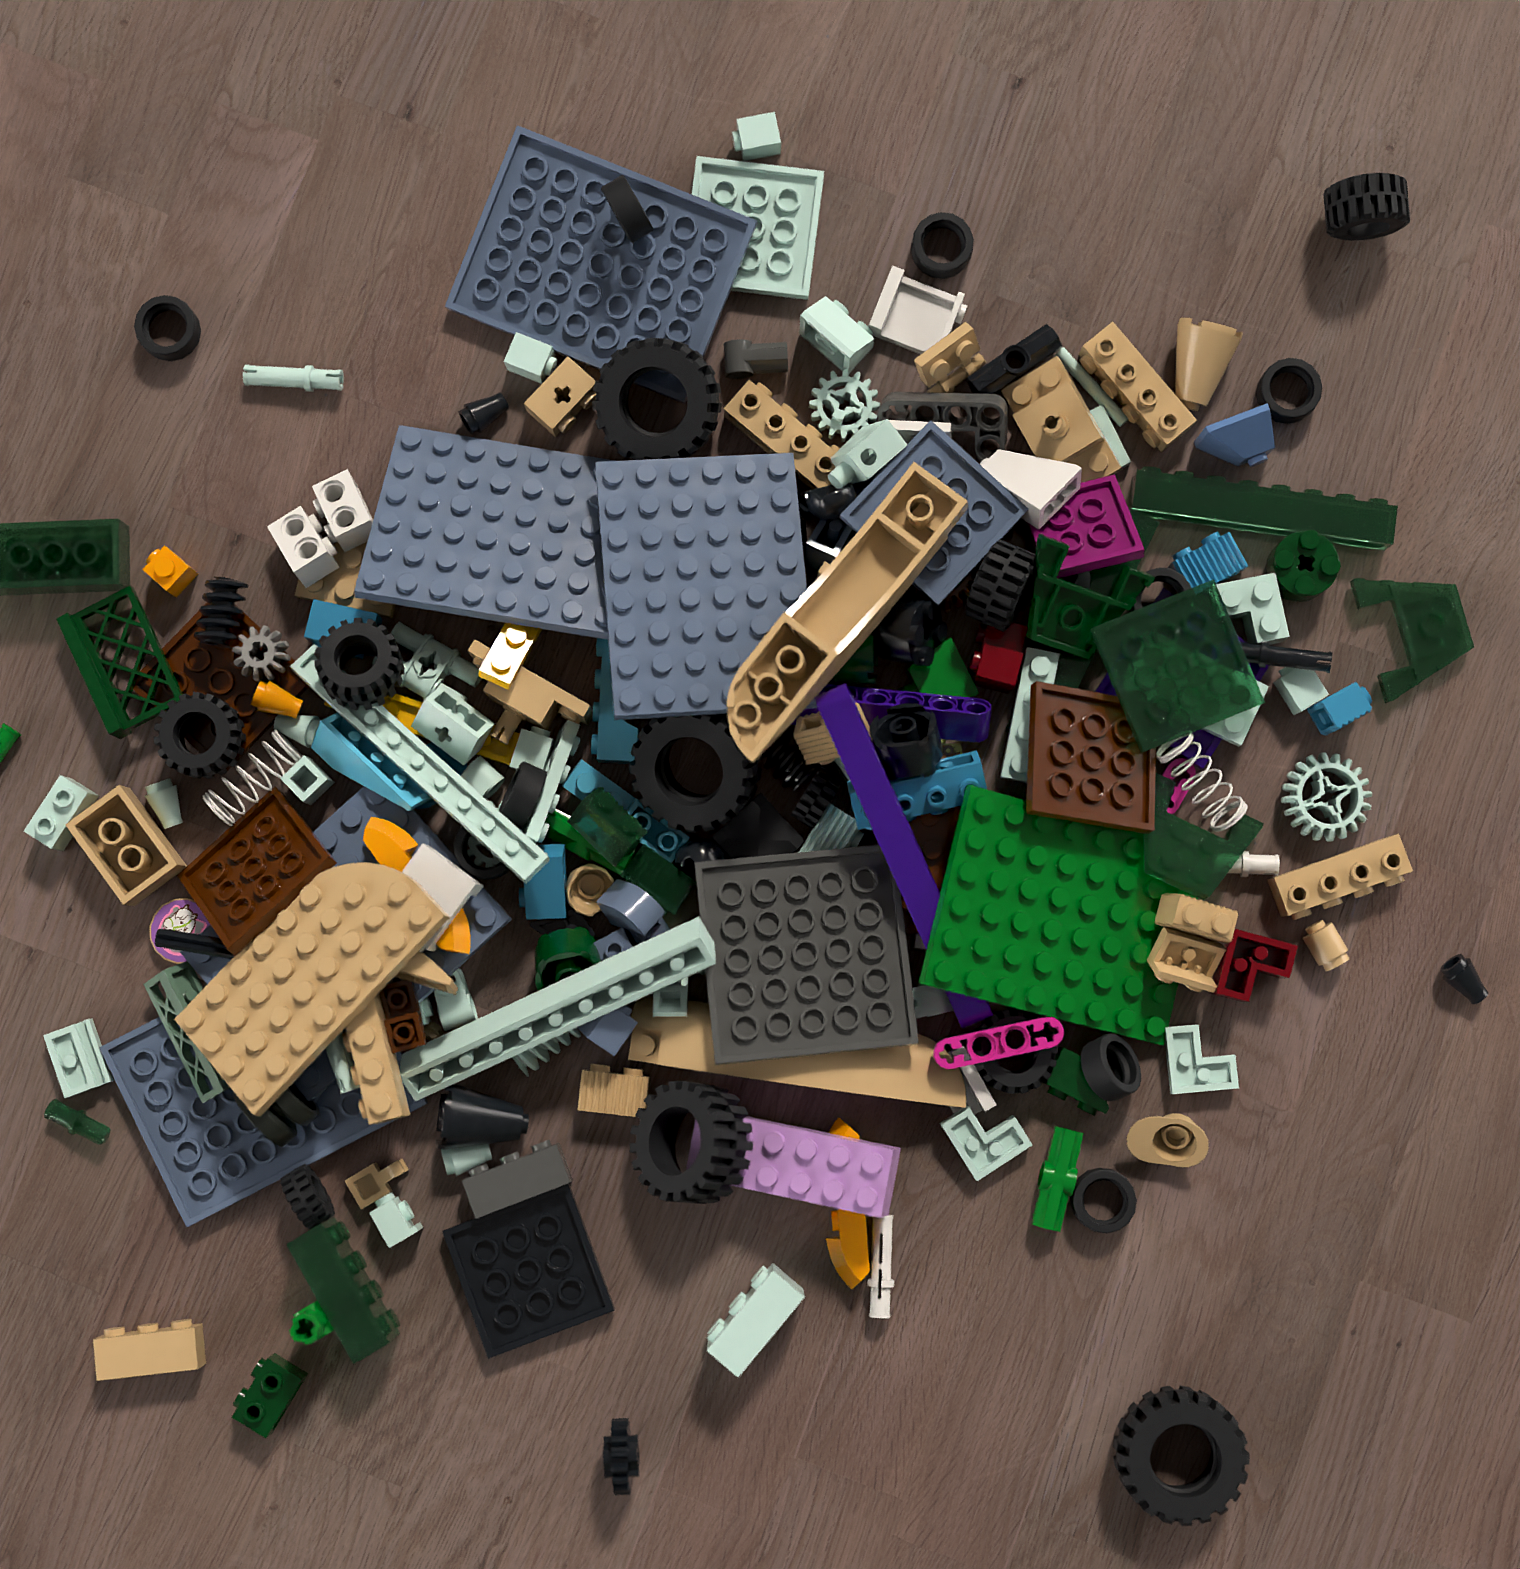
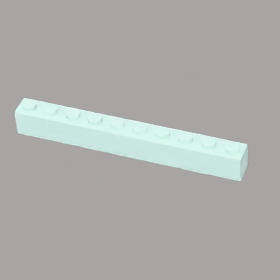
M699 917L694 918L427 1042L426 1045L403 1053L399 1068L402 1082L415 1101L420 1100L716 964L714 941Z

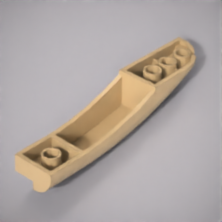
M912 463L839 555L787 612L780 616L736 673L728 692L726 704L729 729L739 749L752 763L799 716L867 639L947 540L948 533L968 509V501L917 463Z
M646 995L637 999L631 1017L638 1023L632 1031L628 1060L813 1088L966 1108V1087L959 1067L946 1069L939 1066L933 1057V1049L937 1042L918 1034L919 1043L917 1045L715 1065L709 1003L688 1000L687 1016L653 1017V995ZM946 1049L939 1052L940 1058H945L948 1063L953 1062V1058Z

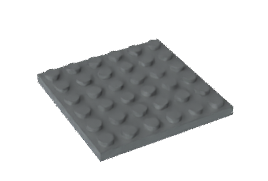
M880 845L695 862L699 915L715 944L716 964L705 968L715 1065L909 1046L919 1043L901 892Z

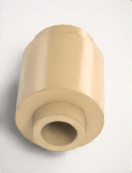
M1320 920L1305 929L1307 935L1303 937V940L1318 966L1322 965L1325 971L1332 970L1350 959L1346 953L1348 948L1332 922L1325 924L1323 920Z

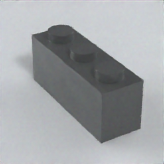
M546 1140L531 1146L532 1153L520 1157L517 1151L499 1158L501 1165L489 1169L486 1163L468 1170L470 1176L463 1179L462 1183L475 1219L572 1182L573 1178L560 1142L551 1145L550 1140Z

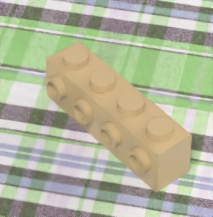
M1113 321L1082 346L1078 355L1081 357L1080 363L1089 374L1094 373L1102 382L1100 384L1101 388L1111 399L1114 397L1123 406L1121 408L1122 412L1131 423L1136 422L1144 431L1142 433L1144 439L1151 447H1157L1163 452L1195 424L1197 419Z
M748 380L725 406L724 417L768 454L793 453L795 475L811 490L832 485L828 479V474L836 467L831 462V457L840 448L835 445L829 447L821 440L823 436L815 427L807 424L805 427L796 419L798 417L797 413L787 404L783 403L780 406L771 398L773 396L772 392L761 383L755 385L752 381Z
M1395 834L1267 879L1280 916L1291 915L1292 919L1296 920L1312 914L1311 907L1322 904L1323 908L1327 909L1343 903L1342 896L1353 893L1354 897L1358 898L1374 892L1372 886L1384 882L1386 887L1405 881L1403 875L1412 872L1413 869L1400 835Z
M379 993L346 1026L347 1032L343 1033L345 1048L348 1053L352 1052L355 1064L351 1066L352 1079L356 1086L360 1085L363 1099H359L360 1112L363 1119H368L369 1125L410 1116L396 1054H392L384 1024L386 1018Z

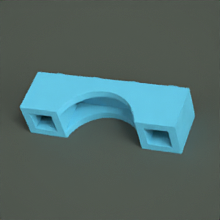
M597 638L596 656L602 657L601 670H595V689H600V702H594L593 722H598V735L592 734L591 754H597V761L599 763L629 764L635 758L630 753L633 744L639 740L637 736L639 729L624 720H614L609 643L607 639Z

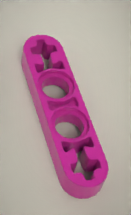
M1036 1018L944 1038L935 1045L933 1057L939 1066L946 1069H954L1054 1047L1062 1041L1064 1029L1062 1024L1055 1018ZM1048 1022L1050 1027H1056L1057 1033L1052 1035V1041L1047 1042L1046 1037L1033 1038L1036 1045L1030 1046L1031 1036L1026 1026L1032 1025V1032L1043 1030L1044 1023ZM1017 1029L1024 1036V1043L1018 1049L1009 1048L1005 1042L1006 1034L1010 1030ZM980 1036L986 1037L991 1043V1050L985 1056L976 1055L972 1049L973 1041ZM966 1039V1050L970 1060L964 1061V1054L953 1056L952 1063H948L945 1058H940L939 1052L944 1051L945 1044H949L952 1049L962 1048L960 1040Z

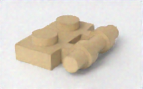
M967 322L960 325L914 359L921 381L928 387L936 383L935 386L927 391L928 393H952L955 391L954 387L986 364L984 357L980 353L971 358L980 350L974 329ZM959 366L958 369H956L954 372L947 376L948 373H950L952 370Z

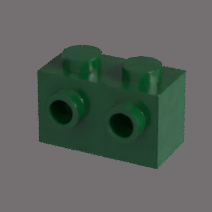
M273 1353L266 1360L261 1358L251 1373V1376L255 1378L249 1389L243 1387L233 1402V1406L237 1407L232 1418L262 1437L267 1438L274 1432L308 1373L276 1353Z

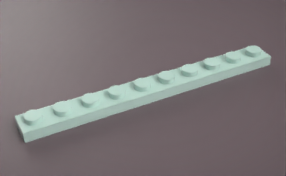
M315 644L290 666L299 678L525 884L550 861L549 856L385 707L379 706L378 702L372 704V709L365 710L363 705L359 706L358 710H351L348 703L343 707L337 703L336 699L332 700L327 694L326 689H324L315 668L314 661L317 660L314 654L317 647Z

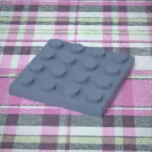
M930 420L840 514V519L857 533L913 462L968 501V509L948 533L947 540L912 583L913 586L929 600H932L938 607L983 560L990 548L1017 524L1026 514L1028 508Z

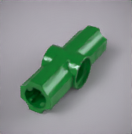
M556 808L552 814L548 812L545 823L549 824L546 834L548 838L565 844V849L588 861L593 860L621 876L623 875L635 853L634 850L606 836L604 831L582 819L578 821Z
M1054 1126L1047 1159L1043 1161L1038 1177L1037 1189H1039L1032 1216V1225L1053 1231H1061L1068 1197L1072 1196L1078 1174L1076 1163L1084 1133Z
M318 1299L293 1314V1324L289 1333L295 1342H304L306 1345L312 1344L336 1329V1318L340 1311L334 1302L329 1303L323 1299Z

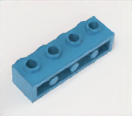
M977 750L941 759L936 765L935 773L928 777L915 776L890 780L908 822L914 820L919 815L927 813L938 815L947 812L949 808L961 806L966 785L987 789ZM847 781L858 830L864 828L872 830L851 781Z

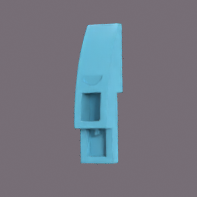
M580 759L562 784V787L669 864L675 859L677 850L690 838L679 829L669 828L668 821L664 818L658 822L651 816L654 813L649 807L644 809L638 799L634 798L582 759Z

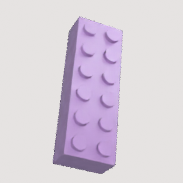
M746 1116L743 1119L744 1123L752 1124L753 1133L746 1134L747 1141L753 1142V1151H746L745 1159L751 1161L748 1170L740 1169L739 1174L744 1179L740 1185L732 1186L879 1218L889 1215L901 1148ZM695 1120L686 1170L692 1166L700 1149L701 1134L697 1120Z

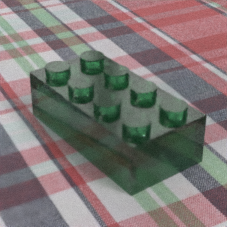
M120 519L0 523V596L120 591L130 586L129 526Z
M332 1217L286 1245L351 1361L355 1364L396 1338L400 1334L398 1330L400 1322L395 1312L391 1308L387 1310L381 1298L384 1297V1294L375 1279L370 1280L364 1269L367 1268V1263L359 1250L354 1251L348 1241L351 1236L347 1227L341 1220L337 1222L336 1218Z

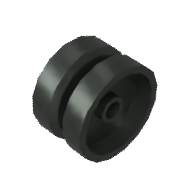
M293 1083L261 1116L253 1115L236 1093L233 1092V1097L245 1116L263 1135L280 1147L287 1145L297 1135L295 1123L307 1126L320 1114L314 1100L312 1102L308 1101Z

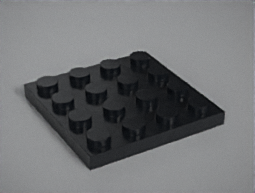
M570 1183L442 1231L488 1359L615 1311V1306Z

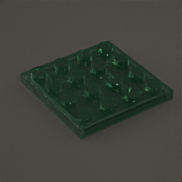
M1214 579L1090 629L1140 753L1265 703Z

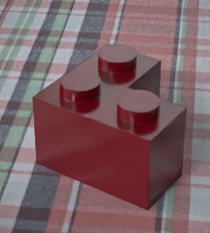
M1012 623L1009 628L1002 632L991 626L980 624L975 643L981 644L979 651H974L968 667V672L972 675L975 686L1006 694L1010 693L1017 681L1024 654L1021 652L1028 626Z
M1235 929L1232 941L1230 943H1222L1226 951L1212 978L1217 988L1214 993H1209L1240 1002H1249L1256 972L1281 979L1290 978L1298 946Z

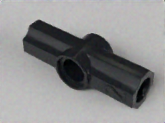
M1045 324L1016 345L1008 346L1001 355L967 377L966 381L973 394H995L1013 381L1023 377L1026 372L1059 351L1063 345L1054 329ZM1010 357H1015L1021 361L1022 367L1019 369L1010 368L1006 360Z

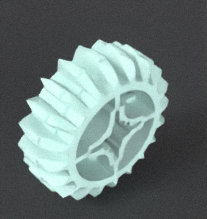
M1326 752L1319 754L1318 761L1313 755L1306 757L1307 765L1300 761L1295 764L1298 773L1290 771L1286 775L1293 784L1285 783L1282 785V790L1290 792V796L1282 797L1281 803L1291 804V808L1286 809L1284 815L1294 814L1296 816L1290 825L1296 827L1302 823L1303 827L1300 834L1303 836L1308 835L1313 829L1312 837L1315 841L1320 840L1323 833L1327 842L1334 841L1335 834L1339 839L1346 838V829L1351 833L1358 830L1355 821L1359 823L1366 821L1367 818L1360 810H1371V805L1363 802V799L1372 797V792L1363 791L1362 786L1367 785L1369 780L1367 778L1362 780L1357 778L1361 774L1362 768L1358 767L1351 771L1352 760L1349 758L1340 765L1341 758L1340 754L1337 753L1332 755L1330 761ZM1322 771L1336 774L1345 782V785L1336 786L1332 784L1328 776L1324 777ZM1311 775L1313 779L1311 782L1312 795L1303 801V787ZM1339 791V794L1332 796L1327 802L1323 803V801L1314 803V800L1321 798L1327 792L1331 794ZM1350 794L1349 809L1346 815L1341 818V800L1344 796ZM1312 808L1319 809L1325 818L1329 817L1331 824L1322 823L1314 819L1307 810Z

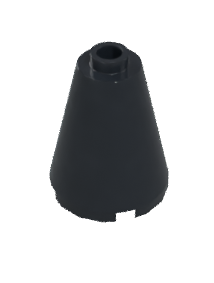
M455 1083L444 1088L448 1091V1094H441L436 1131L441 1132L440 1138L442 1140H436V1149L446 1150L517 1141L520 1139L521 1134H527L529 1114H523L522 1106Z

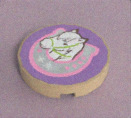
M173 899L163 904L154 914L150 924V941L155 951L162 958L176 964H181L187 961L180 953L181 951L161 948L155 945L157 930L168 929L201 934L210 923L193 899Z

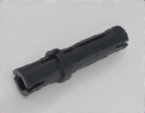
M1231 640L1230 650L1244 653L1230 652L1229 662L1259 664L1260 668L1271 665L1330 673L1331 663L1317 662L1318 660L1332 662L1333 652L1330 651L1322 652L1268 646L1269 642H1262L1259 645Z

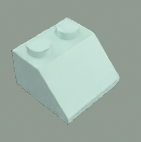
M825 296L804 310L800 315L799 334L841 371L847 369L849 374L873 348V332L865 323L861 321L856 323L848 316L849 311L842 303L837 300L832 302Z

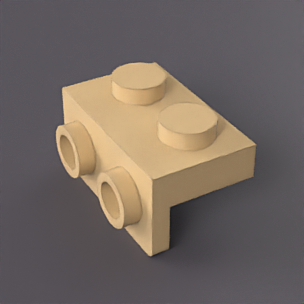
M1163 926L1147 958V962L1154 971L1155 977L1162 982L1172 984L1174 981L1184 984L1187 988L1196 992L1205 990L1214 993L1217 985L1213 981L1212 976L1226 949L1222 943Z

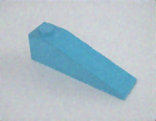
M338 712L320 721L311 748L334 770L408 811L432 799Z

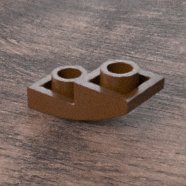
M401 980L386 984L379 992L386 1018L384 1024L392 1054L426 1045L423 1021L414 982Z

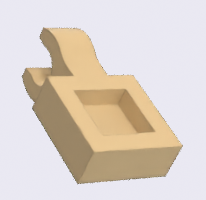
M403 1158L380 1170L375 1162L346 1179L345 1183L362 1210L392 1192L388 1182L409 1169Z

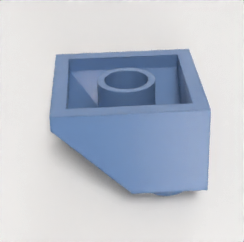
M1268 403L1206 426L1194 441L1195 447L1236 466L1248 463L1249 467H1253L1267 461V455L1275 448Z

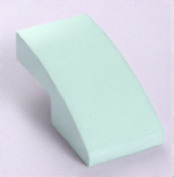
M689 976L653 992V1017L687 1016Z

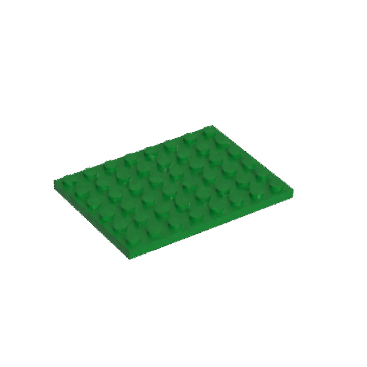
M966 785L919 984L1164 1046L1166 1040L1165 1027H1169L1178 982L1173 981L1172 984L1160 981L1155 977L1154 971L1147 962V958L1163 926L1155 924V918L1161 895L1164 893L1184 894L1185 896L1198 899L1208 852L1138 832L1026 814V800L973 785Z

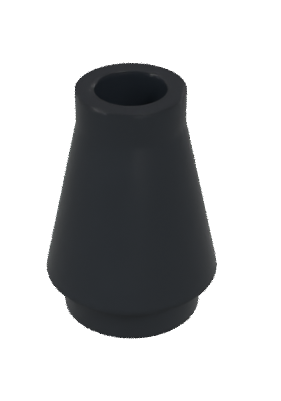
M499 392L493 396L464 404V408L458 411L470 434L476 431L481 433L502 413L509 410V406L504 396Z
M1458 954L1442 965L1440 970L1444 974L1443 980L1464 995L1472 1004H1477L1487 997L1489 992L1484 987L1470 958H1465L1462 954Z

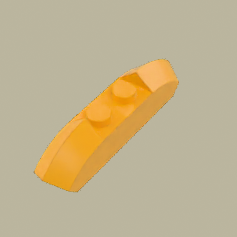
M371 816L364 830L363 841L379 864L402 872L411 860L412 853L418 846L417 842L399 826L377 817ZM461 908L436 942L440 949L447 952L470 954V929L463 908Z
M839 1117L828 1132L859 1139V1134ZM837 1209L831 1211L832 1231H839V1236L826 1238L827 1247L837 1273L853 1289L870 1272L865 1214Z

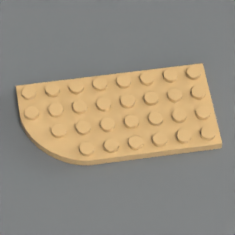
M350 863L330 868L319 873L309 885L305 886L288 908L281 911L266 929L234 956L174 1020L251 1113L261 1116L450 917L417 881L396 869L374 863Z

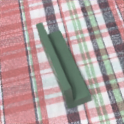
M188 961L161 971L143 985L202 1103H205L222 1092L231 1089V1087L174 1020L175 1015L178 1016L204 988L194 968ZM159 983L162 984L166 992V998L163 997L158 987ZM190 1045L196 1053V1058L193 1057L190 1051ZM205 1075L213 1087L211 1091L205 1081Z

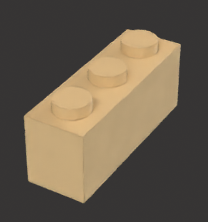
M191 1319L172 1321L171 1327L158 1328V1323L142 1324L137 1326L138 1331L125 1332V1327L104 1329V1335L93 1340L97 1381L196 1370L206 1364L203 1324H192Z

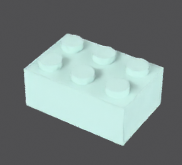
M774 1263L768 1269L763 1265L751 1279L752 1283L750 1286L752 1288L746 1295L741 1291L730 1304L728 1311L730 1315L724 1321L719 1318L707 1332V1352L737 1377L742 1374L804 1299L803 1288Z

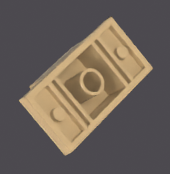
M1058 356L1001 390L1014 412L1013 418L1035 457L1078 465L1082 468L1081 483L1114 475L1123 469Z
M474 639L468 652L474 659L472 663L476 665V668L480 669L491 648ZM522 666L509 690L490 681L487 682L483 689L491 701L502 706L504 709L489 735L497 740L499 739L500 742L506 745L509 744V740L521 720H526L541 729L548 730L558 712L562 714L561 717L565 720H570L577 724L581 721L588 725L593 718V710L589 704Z

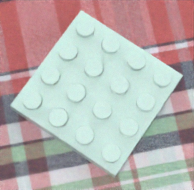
M702 156L696 157L692 195L755 219L758 222L731 291L808 300L824 171Z

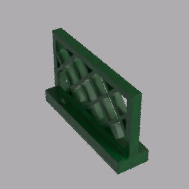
M131 585L73 615L66 613L56 618L109 735L122 739L132 734V729L158 717L161 710L167 712L170 708L167 703L171 700L176 702L180 700L179 696L183 693L135 589ZM129 597L132 609L128 619L114 615L118 602ZM94 614L105 616L99 634L89 631L84 621ZM136 616L138 617L140 623L135 622ZM112 619L126 623L120 641L106 636ZM133 625L143 628L146 634L141 647L127 643ZM92 636L97 638L95 643ZM104 640L118 645L112 663L102 660L99 654ZM149 645H151L153 651L148 650ZM125 647L139 651L133 669L119 665ZM146 654L156 657L159 662L155 676L140 672ZM105 665L110 666L109 671H107ZM117 669L131 673L125 691L116 689L113 684ZM163 673L167 680L161 679ZM138 676L153 680L147 698L132 694ZM159 683L170 686L174 698L164 703L153 701ZM118 694L123 695L122 701ZM130 697L145 702L141 714L131 720L126 712ZM151 705H155V706H156L155 708H153V709L150 710Z

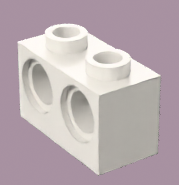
M348 469L313 485L312 488L317 499L312 502L321 518L326 516L329 524L325 525L324 529L332 544L338 541L344 552H347L367 542L373 518L358 485Z
M299 506L267 526L292 571L306 588L340 568L333 557L338 552L328 536L321 537L320 533L324 531V528L314 513L308 516L303 508Z

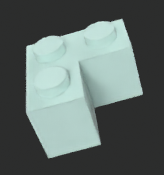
M1275 573L1211 585L1203 592L1209 618L1215 622L1242 618L1248 643L1261 645L1262 642H1269L1268 645L1281 643L1290 637Z

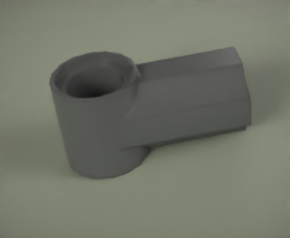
M737 339L723 344L725 376L727 378L745 379L752 377L756 373L788 372L787 342L753 344L749 340Z

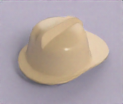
M1172 1113L1164 1117L1143 1118L1138 1120L1127 1134V1146L1130 1152L1139 1160L1149 1163L1190 1167L1200 1163L1209 1150L1208 1138L1205 1132L1188 1116Z

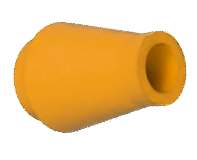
M260 680L251 702L252 706L258 708L257 711L290 716L295 719L303 704V700L296 698L270 680L268 683Z

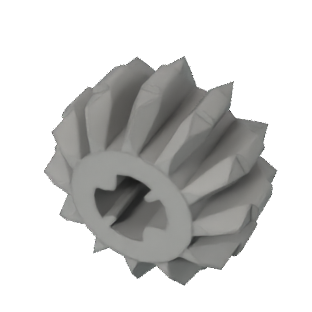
M263 625L259 633L254 627H250L249 638L242 634L238 635L239 641L244 644L242 647H233L234 653L242 655L234 660V664L237 667H243L241 672L243 676L249 677L253 674V679L256 682H260L265 674L266 678L272 681L275 679L274 669L280 673L285 672V668L280 665V662L290 661L291 657L281 652L288 649L289 643L287 641H280L282 634L278 630L271 633L270 628ZM261 647L267 650L263 654L264 659L262 661L256 657L260 654L259 649Z

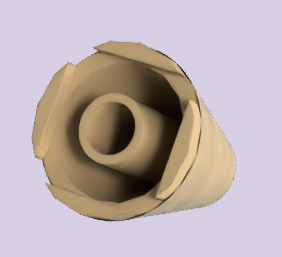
M1180 318L1177 325L1175 395L1188 410L1199 411L1200 406L1206 407L1241 342L1243 332H1236L1237 329L1204 320L1198 323V325L1191 324L1192 318Z

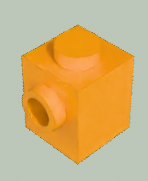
M165 545L161 550L156 549L148 556L146 560L147 565L142 569L176 598L198 575L194 569Z

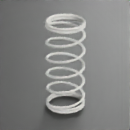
M278 730L271 732L273 738L294 759L295 763L303 757ZM265 741L261 742L277 764L282 776L285 772L274 754L292 766L295 765V763L286 759ZM248 753V756L265 778L269 788L256 781L238 765H235V768L252 790L256 800L245 795L226 778L222 777V781L234 795L243 812L236 810L226 803L211 789H208L209 793L205 792V795H203V800L210 809L229 826L235 824V819L222 804L239 815H245L246 811L236 792L253 803H258L259 797L248 779L262 789L272 790L271 782L260 765L274 776L282 777L251 753Z
M1191 731L1179 732L1161 745L1156 753V758H1158L1160 763L1164 764L1181 754L1189 745H1198L1199 750L1196 756L1177 766L1172 771L1171 777H1177L1184 773L1199 758H1207L1209 760L1207 769L1188 779L1182 785L1181 790L1191 789L1208 772H1218L1220 777L1217 783L1203 789L1194 796L1192 804H1198L1205 800L1220 785L1229 786L1230 792L1228 796L1214 802L1202 813L1204 818L1215 814L1210 822L1212 831H1224L1236 824L1245 815L1248 806L1242 800V797L1231 796L1232 784L1221 782V770L1210 769L1212 759L1210 756L1200 755L1202 746L1198 742H1192L1194 735ZM1188 736V738L1184 741L1183 744L1173 748L1164 756H1161L1164 753V751L1173 743H1175L1183 737ZM1189 763L1184 769L1175 774L1181 767ZM1199 777L1194 783H1192L1188 787H1185L1192 780ZM1211 789L1204 797L1195 801L1200 795ZM1231 798H1237V799H1239V801H1235V802H1233V803H1230V804H1228L1227 806H1225L1224 808H1222V807L1226 804V802H1227L1229 799H1231ZM1222 802L1215 810L1206 814L1212 807ZM1239 807L1232 818L1226 823L1215 827V824L1223 815Z

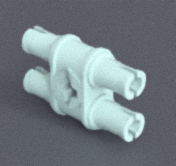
M398 622L391 633L396 643L414 652L411 660L403 661L404 674L401 675L403 682L400 687L410 689L425 700L439 686L443 685L466 702V696L443 684L446 675L452 674L475 688L482 679L478 676L479 669L476 668V665L460 657L461 653L456 648L451 649L433 639L434 636L431 634L423 636L401 622ZM376 656L374 657V660L372 662L373 666L377 660ZM434 663L435 670L428 669L423 673L422 666L429 667L430 664Z

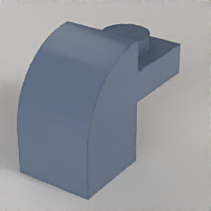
M617 879L596 901L611 925L628 930L637 945L670 930L662 918L665 911L660 904L647 892L632 883Z

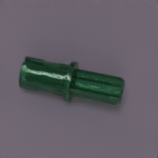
M53 1099L44 1112V1118L67 1128L69 1134L74 1135L77 1133L98 1145L105 1143L111 1133V1129L108 1126L86 1116V1111H77L59 1102L57 1099Z

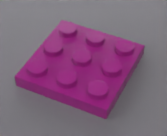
M1115 475L1082 482L1080 489L1040 529L1026 522L1035 549L1039 534L1059 540L1070 546L1057 578L1144 558V546Z

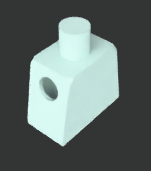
M888 419L863 426L831 457V462L836 468L828 474V479L837 489L844 488L848 483L854 484L865 481L872 477L908 444Z

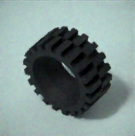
M671 1081L669 1086L660 1085L655 1088L657 1095L649 1094L644 1099L648 1107L646 1109H638L635 1116L641 1120L639 1126L632 1125L630 1133L636 1135V1143H630V1153H637V1159L632 1161V1166L634 1170L642 1171V1174L637 1178L641 1185L649 1186L647 1192L652 1196H660L659 1199L671 1202L706 1204L719 1202L720 1196L728 1197L733 1193L730 1185H740L744 1179L739 1174L740 1169L748 1170L751 1161L745 1159L746 1151H753V1142L747 1141L746 1134L753 1133L752 1124L743 1122L748 1113L745 1107L736 1106L740 1099L734 1094H727L729 1090L723 1087L687 1081ZM690 1111L698 1122L701 1142L696 1160L688 1170L682 1173L676 1159L675 1143L679 1126Z

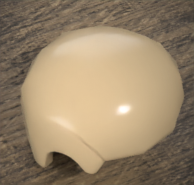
M594 864L582 865L572 871L566 881V900L575 912L592 917L597 912L602 911L596 901L614 883V879L604 867Z

